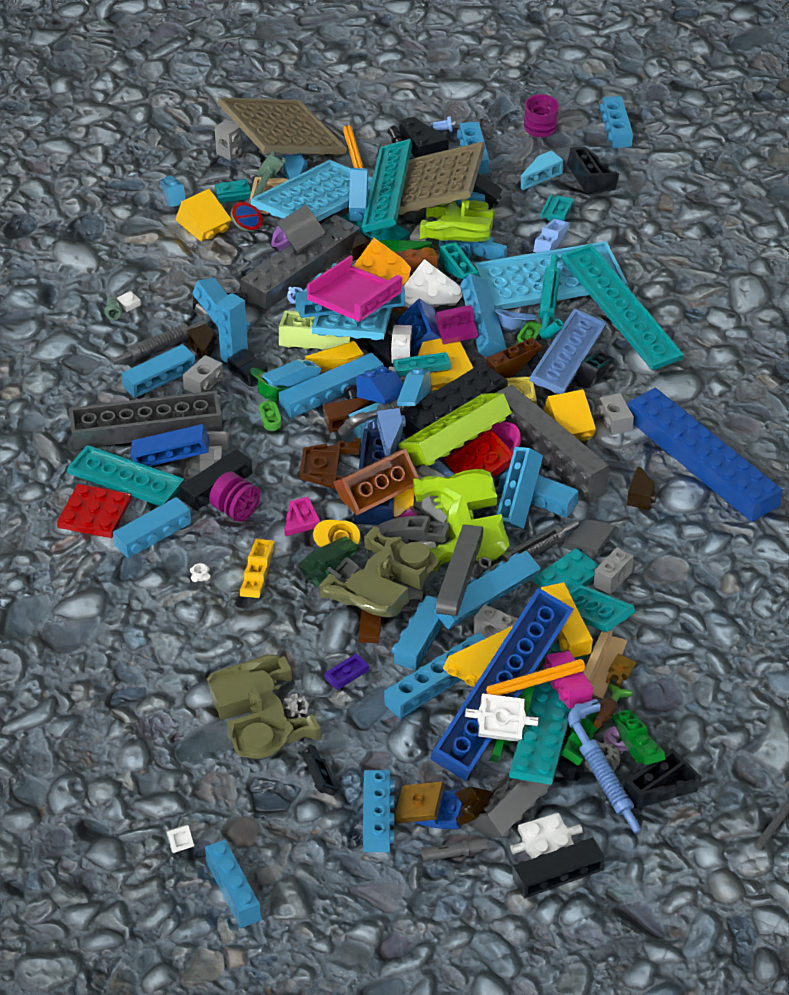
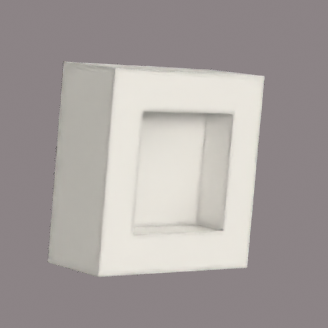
M131 291L116 298L120 307L126 312L141 305L140 299Z
M188 825L166 831L173 853L194 847Z

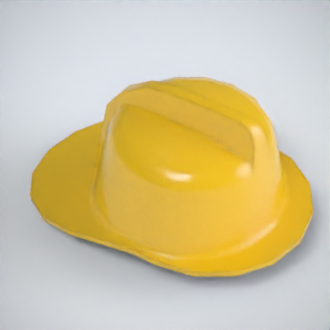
M323 520L314 528L313 537L316 544L323 549L348 551L355 548L359 543L360 531L352 522Z

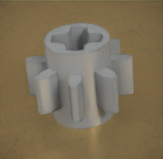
M295 693L291 694L290 698L284 699L283 710L287 714V718L293 717L296 719L308 714L309 704L305 700V696L298 697V694Z

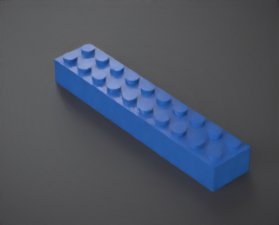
M656 387L627 402V406L634 416V426L751 522L781 505L782 488Z
M538 587L434 748L430 757L432 761L465 781L468 779L493 738L478 736V719L465 717L466 708L479 710L482 694H487V686L534 673L574 610L572 607ZM524 689L501 696L518 698Z

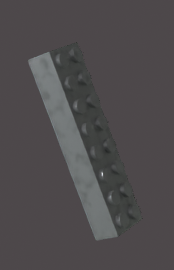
M334 214L320 224L326 232L325 236L298 253L292 245H289L241 278V293H246V298L266 310L287 296L290 286L292 288L294 286H302L352 250L356 233L360 232V227Z
M513 385L496 392L504 393L512 413L506 416V420L503 422H510L518 427L521 432V446L531 448L542 454V464L551 469L569 487L577 489L578 494L589 503L607 493L609 465Z
M217 390L69 408L74 449L85 448L86 445L97 447L130 443L132 440L201 424L204 425L207 432L222 431Z

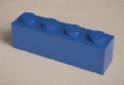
M201 424L132 440L131 458L137 463L153 466L205 454L209 450V436L204 425Z

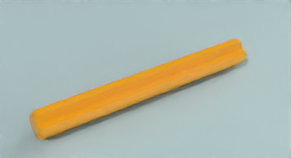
M350 125L344 126L343 132L354 168H364L353 129Z
M578 659L487 686L486 693L501 696L585 670V664L582 659Z

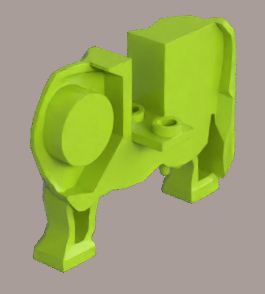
M456 200L449 204L443 203L432 208L427 207L426 218L435 217L438 220L432 222L427 220L421 221L420 240L430 238L442 241L490 240L496 212L494 209H488V203L476 200H462L461 207L456 204Z
M484 469L462 471L446 478L427 476L421 480L413 479L416 501H423L429 496H438V498L434 499V502L439 504L435 508L441 509L447 515L446 523L450 524L448 535L451 541L440 544L437 548H429L438 560V566L434 571H437L443 563L450 562L463 524L483 526V539L476 561H479L482 557H487L494 561L508 550L510 546L504 529L502 514L478 519L473 517L472 510L497 505V494L490 472Z

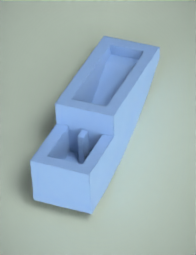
M555 218L542 228L541 235L535 239L533 252L555 250L566 234L570 223Z

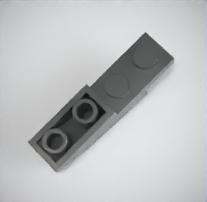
M429 516L399 517L376 526L379 528L381 535L390 538L401 537L402 541L406 544L410 543L411 540L446 542L450 531L449 523L430 522Z

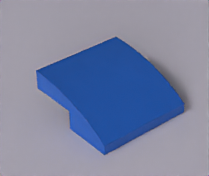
M443 791L437 820L417 821L414 823L439 829H459L460 824L457 822L456 817L460 813V808L463 804L455 795L457 791Z

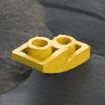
M414 488L395 496L394 517H398L410 506L414 508Z

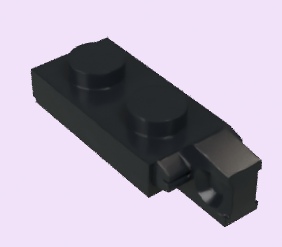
M309 744L302 751V756L308 766V772L314 780V786L320 793L334 796L338 792V788L326 760L320 758L316 746Z

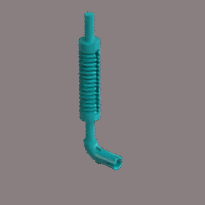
M556 254L551 256L550 266L546 267L539 309V318L542 320L539 335L544 340L552 339L564 327L563 321L558 318L549 325V321H552L555 317L561 271L557 267L558 255Z

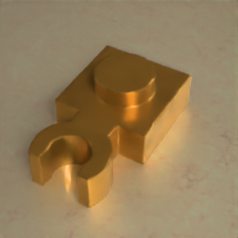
M618 653L609 667V673L605 682L608 684L613 679L617 682L616 686L620 687L622 680H627L636 662Z

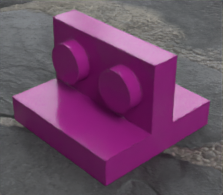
M472 305L436 312L435 322L443 345L478 337Z

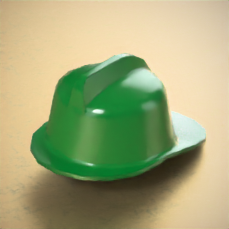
M258 368L250 369L252 375L258 379V392L265 399L277 402L279 400V392L288 389L283 385H278V387L269 385L268 381L262 377L267 372Z

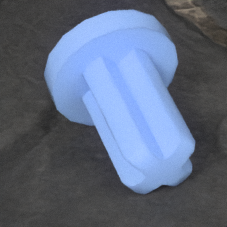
M448 116V120L434 122L433 129L435 131L449 129L450 132H453V126H456V121L452 122V117Z
M290 286L287 298L290 303L296 305V292H303V290L299 287L294 286L292 288Z

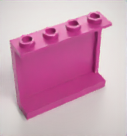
M350 255L308 283L307 300L360 322L402 292L403 277L395 275L390 280H385L352 266L353 256Z

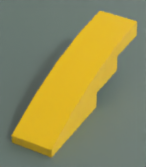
M255 539L248 555V565L244 572L240 596L260 598L268 574L275 540Z

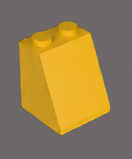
M210 189L181 201L176 221L200 241L209 240L220 232H226L232 220Z
M584 389L548 396L543 408L544 412L578 440L585 441L593 437L596 428Z

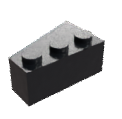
M409 117L399 120V133L404 136V140L411 138L413 143L411 153L415 158L449 150V139L417 118Z
M672 748L665 753V760L649 764L627 779L624 790L634 804L635 809L696 792L702 777Z

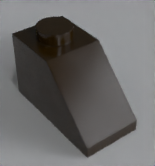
M207 323L187 330L188 344L198 358L201 359L205 355L210 357L215 349V331L210 329Z
M638 466L628 490L627 506L650 510L651 504L655 503L657 499V492H654L655 483Z

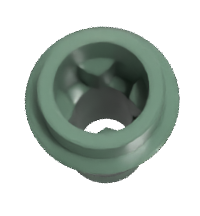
M110 297L107 300L105 315L111 320H116L121 316L122 308L115 297Z

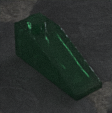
M344 536L312 551L299 563L304 577L318 587L331 574L327 569L331 567L335 570L345 557L350 558L359 549V546L347 536Z

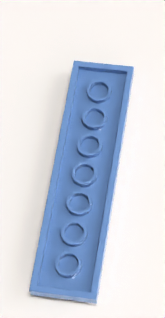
M574 308L564 323V327L559 331L531 374L529 381L537 386L545 387L554 393H565L578 372L581 362L590 353L607 322Z

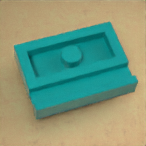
M247 179L215 184L219 203L250 199L251 191Z
M550 194L540 213V219L545 217L549 221H552L554 218L565 221L574 204V199L559 195L554 197L553 194Z

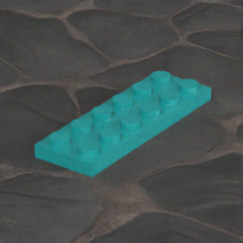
M86 445L67 467L68 474L119 492L129 493L135 498L158 506L172 500L180 491V485L185 483L184 479L89 445Z

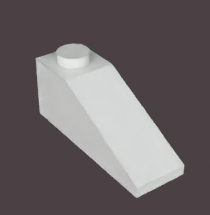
M394 325L391 345L392 363L394 359L410 357L412 325Z

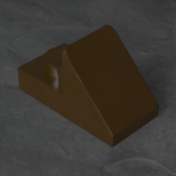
M360 232L356 233L352 246V261L358 260L370 243Z
M470 786L455 792V795L463 804L460 808V813L456 817L460 826L477 819L493 795L491 791Z

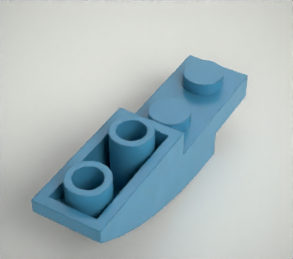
M490 237V240L482 242L439 240V249L440 246L456 242L467 258H470L472 254L490 260L507 258V246L495 243L494 237Z

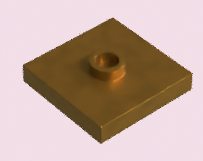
M443 782L403 785L394 817L396 823L437 820L445 787Z

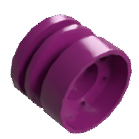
M545 94L529 97L525 102V131L535 137H548L554 134L557 130L558 101L552 96Z
M230 471L224 473L214 483L209 500L214 508L224 512L233 520L242 522L247 520L257 509L261 498V491L257 486L252 485L235 472Z

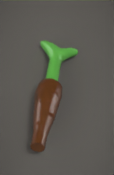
M609 684L608 688L612 695L601 703V709L597 712L594 726L600 728L616 712L619 698L631 697L633 692L629 689H620L616 685Z

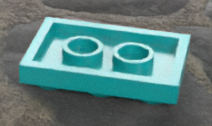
M575 548L534 577V583L540 587L564 582L570 592L580 584L587 586L594 581L595 569L599 564Z

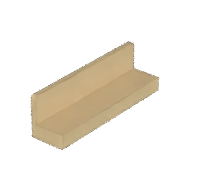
M613 629L608 632L601 631L583 672L593 686L592 697L599 699L604 698L608 685L611 680L608 684L605 682L610 665L618 653L623 654L627 645V640L612 636Z

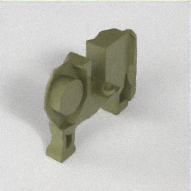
M374 526L364 537L365 549L372 550L375 553L367 561L365 568L351 574V577L346 580L347 583L340 582L334 575L329 574L319 585L321 598L330 597L332 600H337L344 605L360 607L373 615L394 617L399 614L404 605L409 603L408 587L393 582V579L421 590L426 578L438 566V560L427 545L420 542L406 544L402 541L401 537H385L380 534L379 528Z
M266 654L250 661L219 669L211 673L207 678L210 695L221 721L248 712L251 714L227 722L228 737L231 739L234 750L239 756L262 759L273 755L286 744L296 742L304 737L321 740L320 726L314 714L309 715L307 718L287 719L284 716L280 699L273 693V691L280 688L279 685L274 686L277 680L292 681V671L285 656L279 658L278 655Z

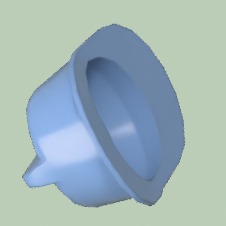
M495 309V312L498 314L501 330L509 333L521 330L526 320L537 318V316L532 314Z

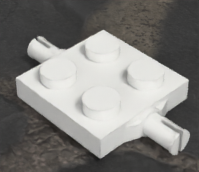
M482 694L479 710L466 708L465 717L478 719L479 737L519 741L522 739L524 725H538V717L526 716L524 711L525 699Z
M559 813L518 825L522 842L511 845L510 848L513 855L526 851L531 856V859L541 854H547L561 847L573 845L571 836L583 833L582 827L578 824L568 828L563 823Z

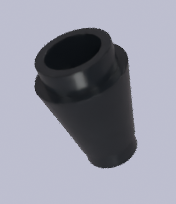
M559 758L556 770L567 780L578 781L584 772L581 763L577 766L567 758Z

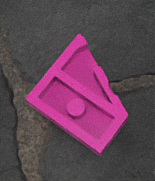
M309 497L290 501L284 535L289 536L312 530L320 522Z

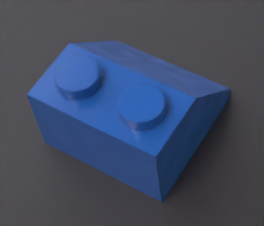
M381 366L377 367L376 370L364 371V374L357 375V397L383 404L398 400L403 382L395 371Z

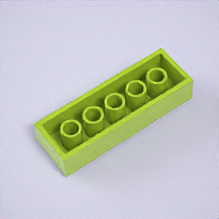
M504 393L481 394L400 442L398 445L400 450L406 448L415 466L422 464L429 466L434 464L437 458L449 455L450 450L462 447L465 441L477 438L478 433L490 430L493 424L505 421L506 416L512 412Z

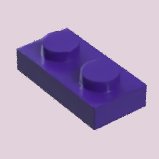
M356 653L325 672L324 677L336 690H339L368 672L369 664Z

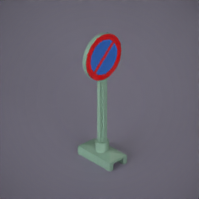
M271 151L256 173L262 178L253 197L263 192L269 178H274L285 163V158L280 160L273 156L274 151ZM251 201L250 203H236L231 209L232 221L241 230L254 232L261 227L262 215L255 206L251 205Z

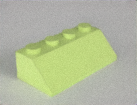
M284 311L279 324V346L286 348H316L324 351L353 341V337L312 334V325L315 317L301 318L296 311Z

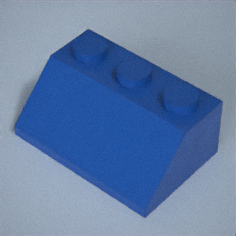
M420 298L395 320L396 325H412L410 351L412 356L419 354L422 342L441 338L435 322L436 312L434 307Z

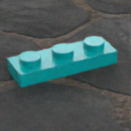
M447 352L393 360L395 372L399 377L406 376L414 368H423V370H430V372L451 369Z

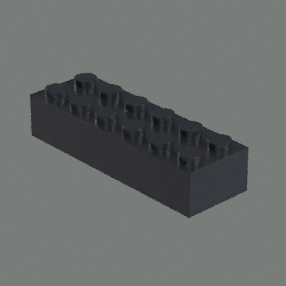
M479 364L427 396L416 406H411L401 412V415L405 416L406 426L403 427V433L409 437L479 395L496 393L508 387V380L486 364Z

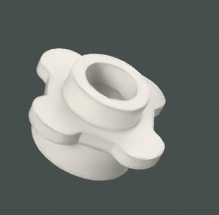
M202 563L195 564L190 569L192 573L191 580L193 582L208 581L211 578L208 574L210 568Z

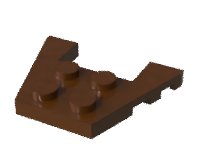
M354 438L353 442L345 443V440L338 441V444L327 446L326 443L304 447L299 472L300 479L336 489L333 482L344 477L337 476L340 454L360 455L361 438Z

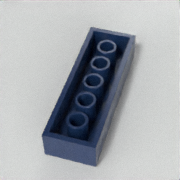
M364 428L359 469L385 457L378 429ZM395 497L359 515L354 513V524L379 525L393 519Z

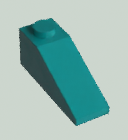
M456 242L440 246L439 263L447 273L460 279H465L470 273L476 276L479 274Z

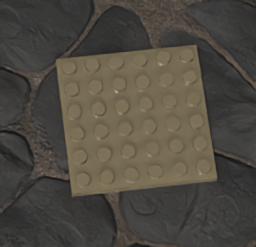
M223 97L218 99V104L223 111L230 116L238 127L257 145L261 152L265 154H270L271 151L278 154L291 153L295 155L298 153L307 155L346 154L347 148L301 100Z
M484 142L410 159L398 215H403L409 211H419L426 207L432 208L438 204H449L459 199L466 200L471 197L485 150Z

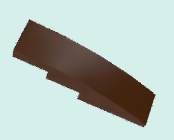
M362 609L359 643H379L382 616L373 615Z

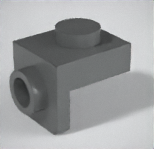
M346 556L335 570L331 567L327 570L340 582L345 583L351 577V574L362 569Z

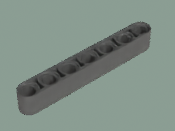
M462 525L437 598L436 614L458 616L482 543L483 526Z

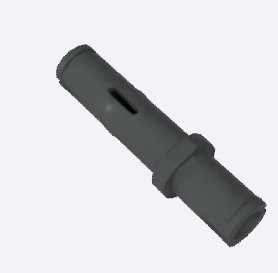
M486 837L469 841L462 839L458 843L421 848L422 861L426 862L460 855L467 857L472 853L488 851V843Z

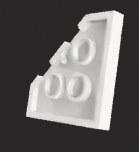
M425 259L403 286L405 289V306L407 308L419 298L432 307H439V305L455 306L463 296L461 287Z

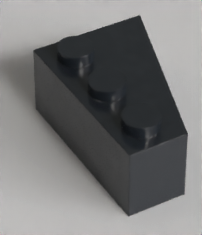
M570 148L567 166L585 192L616 190L620 173L611 171L609 165L601 163L599 157L588 148Z

